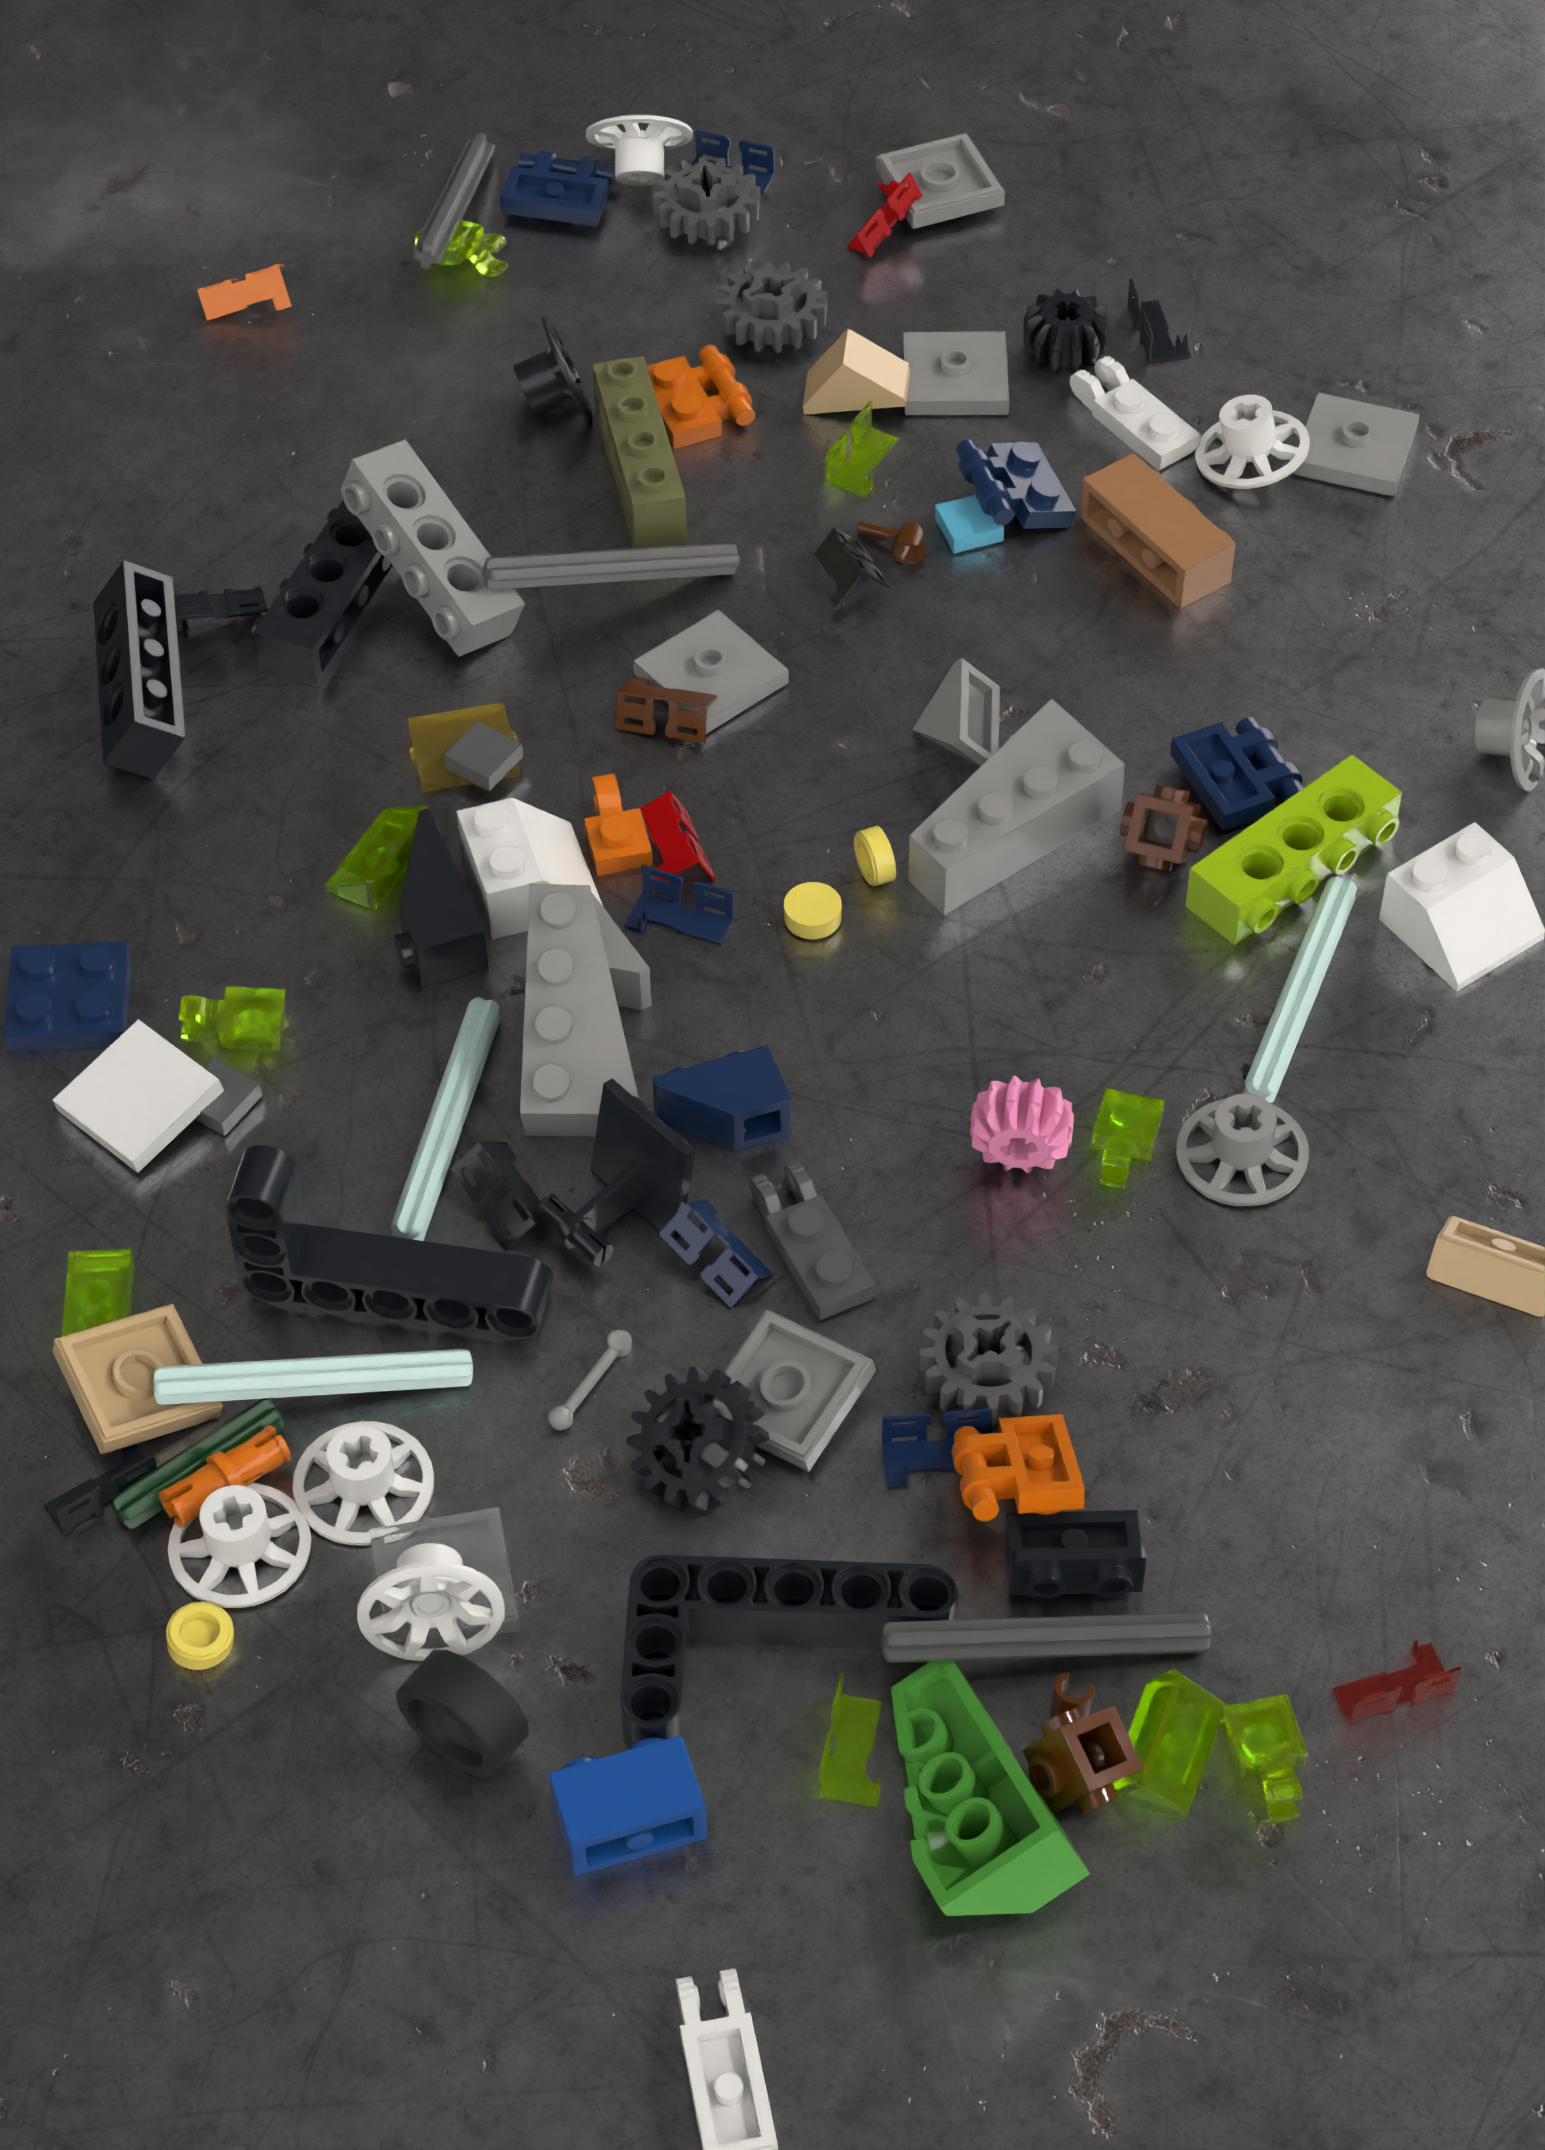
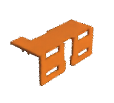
M276 264L262 270L245 274L246 279L239 281L237 278L228 279L197 289L207 321L247 309L248 305L269 299L273 300L276 311L292 307L280 268L285 267L284 264Z

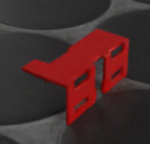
M910 172L900 183L891 180L887 186L886 184L883 186L880 181L878 182L881 192L888 196L887 201L881 209H877L847 245L848 248L871 257L881 241L891 234L890 228L897 219L901 221L913 203L923 196Z
M671 791L640 808L653 843H657L664 864L655 869L677 875L699 863L713 881L716 880L704 850L696 842L699 838L687 810ZM680 822L688 829L687 832H682L679 825ZM654 876V878H657V879H660V880H664V881H667V880H668V879H665V878H661V877H658V876Z

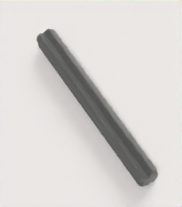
M477 133L475 139L467 140L413 248V259L421 262L422 269L431 270L433 264L441 263L494 154L495 145L486 141L487 135Z
M733 543L496 556L485 559L484 566L482 567V576L484 577L485 586L493 590L731 575L736 573L737 566L740 565V556L738 555L736 545Z
M1201 1612L888 1622L884 1624L882 1629L881 1648L885 1660L890 1663L1206 1652L1210 1648L1212 1630L1207 1615Z

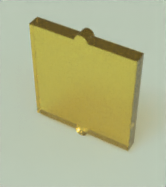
M503 702L408 718V726L413 748L409 751L410 760L413 763H417L423 792L474 784L445 769L443 754L476 721L517 741V733L510 731ZM517 763L502 779L520 776L519 764Z

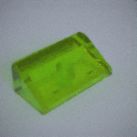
M420 805L383 809L326 883V891L376 910L407 869L418 812L429 807Z
M1175 1669L1147 1682L1128 1731L1129 1738L1144 1769L1114 1785L1119 1796L1117 1799L1179 1821L1187 1819L1227 1704Z

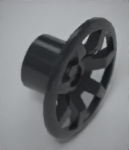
M544 316L541 320L549 342L547 350L513 365L520 386L534 413L570 398L575 401L587 422L590 423L593 421V413L589 409L591 407L585 391L577 387L575 383H581L580 377L554 324L549 318Z

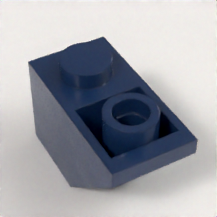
M768 1045L747 1051H735L722 1058L690 1067H678L668 1073L652 1077L654 1114L672 1129L733 1152L792 1136V1098Z

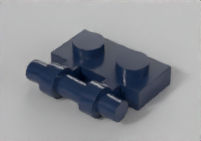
M542 150L539 151L538 155L520 153L518 167H512L500 196L501 213L597 227L609 197V185L614 186L616 183L615 166L600 164L599 159L583 156L581 161L557 158L555 152Z
M970 439L958 444L956 452L960 458L959 469L965 480L975 485L977 489L976 499L982 511L987 515H991L996 524L1005 525L1016 515L1023 529L1070 528L1077 511L1037 442L991 443L988 452L978 449L975 441Z
M1246 717L1238 722L1235 728L1238 735L1234 737L1231 736L1224 724L1220 722L1172 738L1170 755L1222 831L1265 816L1274 809L1275 797L1283 798L1286 801L1303 789L1301 785L1303 778L1292 762H1285L1277 751L1279 747L1278 741L1268 728H1261L1253 717ZM1251 763L1259 764L1262 769L1256 771Z

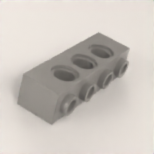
M406 439L352 459L340 490L345 505L352 514L358 516L371 534L374 545L379 553L386 556L399 573L407 592L412 597L417 598L430 616L438 635L448 641L458 657L510 636L525 606L524 601L514 588L490 590L485 586L482 567L484 566L485 559L491 556Z

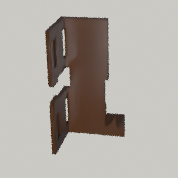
M633 677L616 692L615 729L653 735L656 732V721H653L654 700L658 699L669 701L668 723H666L665 735L668 738L705 743L707 708L718 698V695L651 686L650 680ZM625 695L642 698L645 704L625 701ZM678 704L698 707V712L678 709ZM624 719L643 720V726L624 723ZM678 726L697 729V734L678 732Z

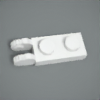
M1106 356L1095 363L1094 372L1097 377L1090 375L1089 372L1082 369L1070 376L1071 391H1073L1074 396L1078 400L1082 401V404L1092 411V416L1156 470L1159 471L1194 452L1200 446L1201 434L1134 379L1130 380L1124 366L1119 362H1115L1114 358L1111 359L1110 356ZM1101 384L1103 385V387L1105 386L1107 391L1109 392L1105 393Z
M736 1969L719 1971V1996L721 2004L725 2006L727 2017L702 2022L699 2014V2009L701 2008L697 1986L693 1984L692 1977L676 1979L677 1996L683 2025H680V2036L702 2150H778L751 2012L745 2013Z

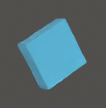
M976 495L935 505V520L953 554L1003 541L1004 526L996 524L991 515H987L982 511L977 502Z

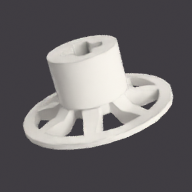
M622 115L606 118L590 125L586 130V138L597 147L615 151L616 181L626 185L647 186L654 185L656 180H664V151L689 143L693 138V130L687 124L669 117ZM638 123H649L646 130H640ZM623 124L626 132H622L617 125Z
M1242 395L1231 399L1221 408L1219 413L1220 421L1210 427L1201 437L1200 446L1195 450V461L1202 475L1217 485L1234 489L1257 488L1273 484L1293 473L1308 455L1310 438L1306 427L1298 419L1284 412L1272 410V405L1266 398L1259 395ZM1275 422L1280 423L1282 425L1275 427ZM1294 433L1300 440L1298 448L1282 443ZM1216 438L1223 442L1220 448L1206 453L1208 447ZM1271 453L1280 460L1290 461L1287 465L1272 472L1267 456ZM1232 456L1224 475L1215 472L1209 466L1223 464ZM1246 462H1253L1260 477L1239 479L1244 471Z
M359 1421L333 1428L310 1444L297 1463L293 1475L292 1488L298 1510L301 1515L305 1514L311 1529L333 1542L367 1546L398 1537L410 1529L422 1517L433 1495L434 1473L432 1462L426 1450L408 1432L391 1424L376 1421ZM389 1439L400 1445L392 1449ZM411 1454L417 1460L422 1470V1483L403 1478L395 1473V1469L400 1467ZM315 1462L329 1473L330 1478L324 1484L305 1492V1479L310 1467ZM387 1492H390L398 1497H418L412 1509L395 1522L384 1496ZM340 1496L342 1504L335 1527L318 1518L310 1507L311 1505L329 1503ZM364 1505L369 1506L374 1517L383 1526L382 1529L366 1533L348 1531L357 1517L360 1506Z
M251 1483L248 1486H225L211 1493L205 1499L200 1509L199 1517L203 1536L200 1539L182 1543L185 1532L193 1520L182 1528L174 1524L169 1536L168 1557L175 1579L195 1599L213 1603L221 1608L257 1606L285 1592L305 1569L312 1542L307 1518L304 1513L300 1514L295 1501L282 1491L257 1483ZM263 1500L277 1504L287 1513L268 1518ZM296 1525L300 1537L296 1556L277 1547L270 1541L271 1537L281 1536ZM210 1554L212 1556L210 1565L198 1584L185 1571L181 1558L201 1559ZM260 1558L274 1567L288 1569L279 1580L263 1589H258L254 1563ZM229 1567L238 1569L247 1593L224 1595L211 1590L222 1582Z
M423 1543L405 1550L398 1557L395 1569L379 1576L368 1585L357 1605V1621L362 1634L377 1649L405 1660L424 1661L434 1650L421 1648L425 1643L429 1628H438L444 1642L449 1645L448 1647L438 1648V1650H449L463 1656L482 1647L495 1636L504 1620L505 1604L502 1593L496 1584L477 1570L463 1566L462 1558L456 1550L443 1544ZM478 1591H481L491 1602L492 1609L473 1605L468 1600ZM376 1600L392 1608L390 1612L381 1614L373 1619L370 1618L369 1612ZM458 1617L468 1625H486L479 1633L466 1640L455 1619ZM406 1621L410 1623L405 1645L386 1639L381 1634L397 1631Z

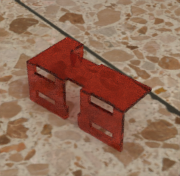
M1416 1640L1412 1644L1411 1652L1417 1664L1393 1673L1386 1674V1672H1382L1333 1688V1692L1351 1726L1360 1723V1719L1382 1712L1384 1715L1394 1712L1395 1705L1410 1701L1411 1705L1414 1706L1421 1704L1423 1699L1435 1695L1455 1693L1461 1667L1445 1671L1432 1643L1418 1647V1640Z

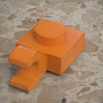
M614 773L592 777V784L596 795L593 796V803L597 816L584 818V828L596 875L601 876L638 869L642 865L653 866L652 849L640 808L623 811Z

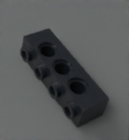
M342 500L338 508L331 509L326 518L324 528L315 542L309 543L305 547L300 564L289 579L286 578L281 582L276 599L266 614L258 616L253 625L251 643L255 646L258 667L261 672L319 688L396 571L389 559L379 553L374 545L371 534L358 516L348 510L344 500Z
M123 560L93 602L103 763L155 779L186 738L173 577Z

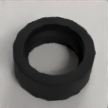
M434 1649L396 1691L398 1707L407 1723L417 1735L442 1758L457 1768L477 1777L491 1778L496 1774L529 1735L528 1721L519 1704L509 1692L483 1668L466 1657L449 1650Z

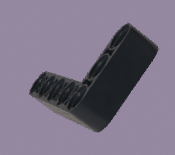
M254 1145L242 1152L226 1201L225 1212L239 1281L243 1290L250 1296L271 1304L511 1339H528L539 1333L554 1277L551 1269L545 1263L524 1255L308 1225L298 1167L294 1159L286 1152L267 1145Z
M682 1555L650 1556L636 1565L632 1570L629 1581L620 1695L624 1743L629 1749L633 1744L648 1738H661L665 1740L679 1735L683 1737L690 1642L882 1649V1629L884 1624L888 1622L957 1620L959 1597L957 1581L944 1568L930 1564ZM660 1594L669 1595L673 1597L667 1601L661 1602L652 1601L649 1599L655 1595ZM722 1597L739 1599V1601L731 1604L716 1602V1600ZM791 1599L806 1602L801 1606L794 1607L783 1604L784 1601ZM862 1601L873 1606L858 1609L851 1607L850 1604ZM922 1604H931L939 1607V1609L923 1611L916 1607ZM657 1652L669 1655V1657L659 1661L644 1658L651 1653ZM649 1712H658L665 1715L664 1718L651 1722L639 1718L641 1715Z

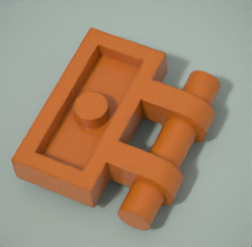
M706 345L699 351L698 356L702 365L691 368L684 356L647 366L669 443L673 450L722 436L723 420L734 417L739 425L744 426L750 424L755 418V412L751 407L752 396L743 383L737 382L734 378L735 368L729 357L720 353L715 345ZM716 388L719 391V395L708 397L705 391Z
M1063 1414L999 1418L998 1433L979 1434L976 1428L972 1426L961 1427L955 1432V1444L952 1446L951 1455L955 1470L959 1475L963 1476L959 1485L963 1502L973 1511L976 1519L980 1521L994 1519L999 1512L998 1502L1001 1499H1015L1019 1514L1037 1513L1051 1515L1064 1510L1084 1509L1085 1486Z

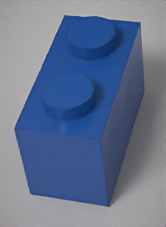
M682 1735L665 1740L661 1738L644 1739L633 1744L627 1751L599 1759L595 1757H581L567 1763L561 1770L549 1773L552 1806L574 1877L707 1839L706 1805Z

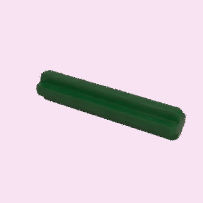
M268 1398L255 1402L114 1495L111 1503L117 1518L128 1529L136 1528L164 1509L159 1498V1492L208 1464L206 1457L216 1451L228 1452L252 1438V1436L262 1431L268 1425H272L277 1430V1433L282 1431L284 1422L280 1411Z

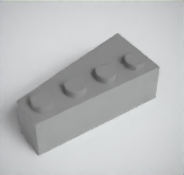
M1051 698L910 834L908 881L943 915L948 914L1121 811L1125 764Z
M530 884L520 1116L525 1136L595 1137L603 1083L613 1078L631 1095L638 1097V1092L590 885Z

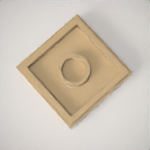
M173 1304L54 1339L52 1352L101 1455L221 1416L223 1408L221 1401L166 1405L156 1403L153 1386V1375L156 1368L202 1364Z

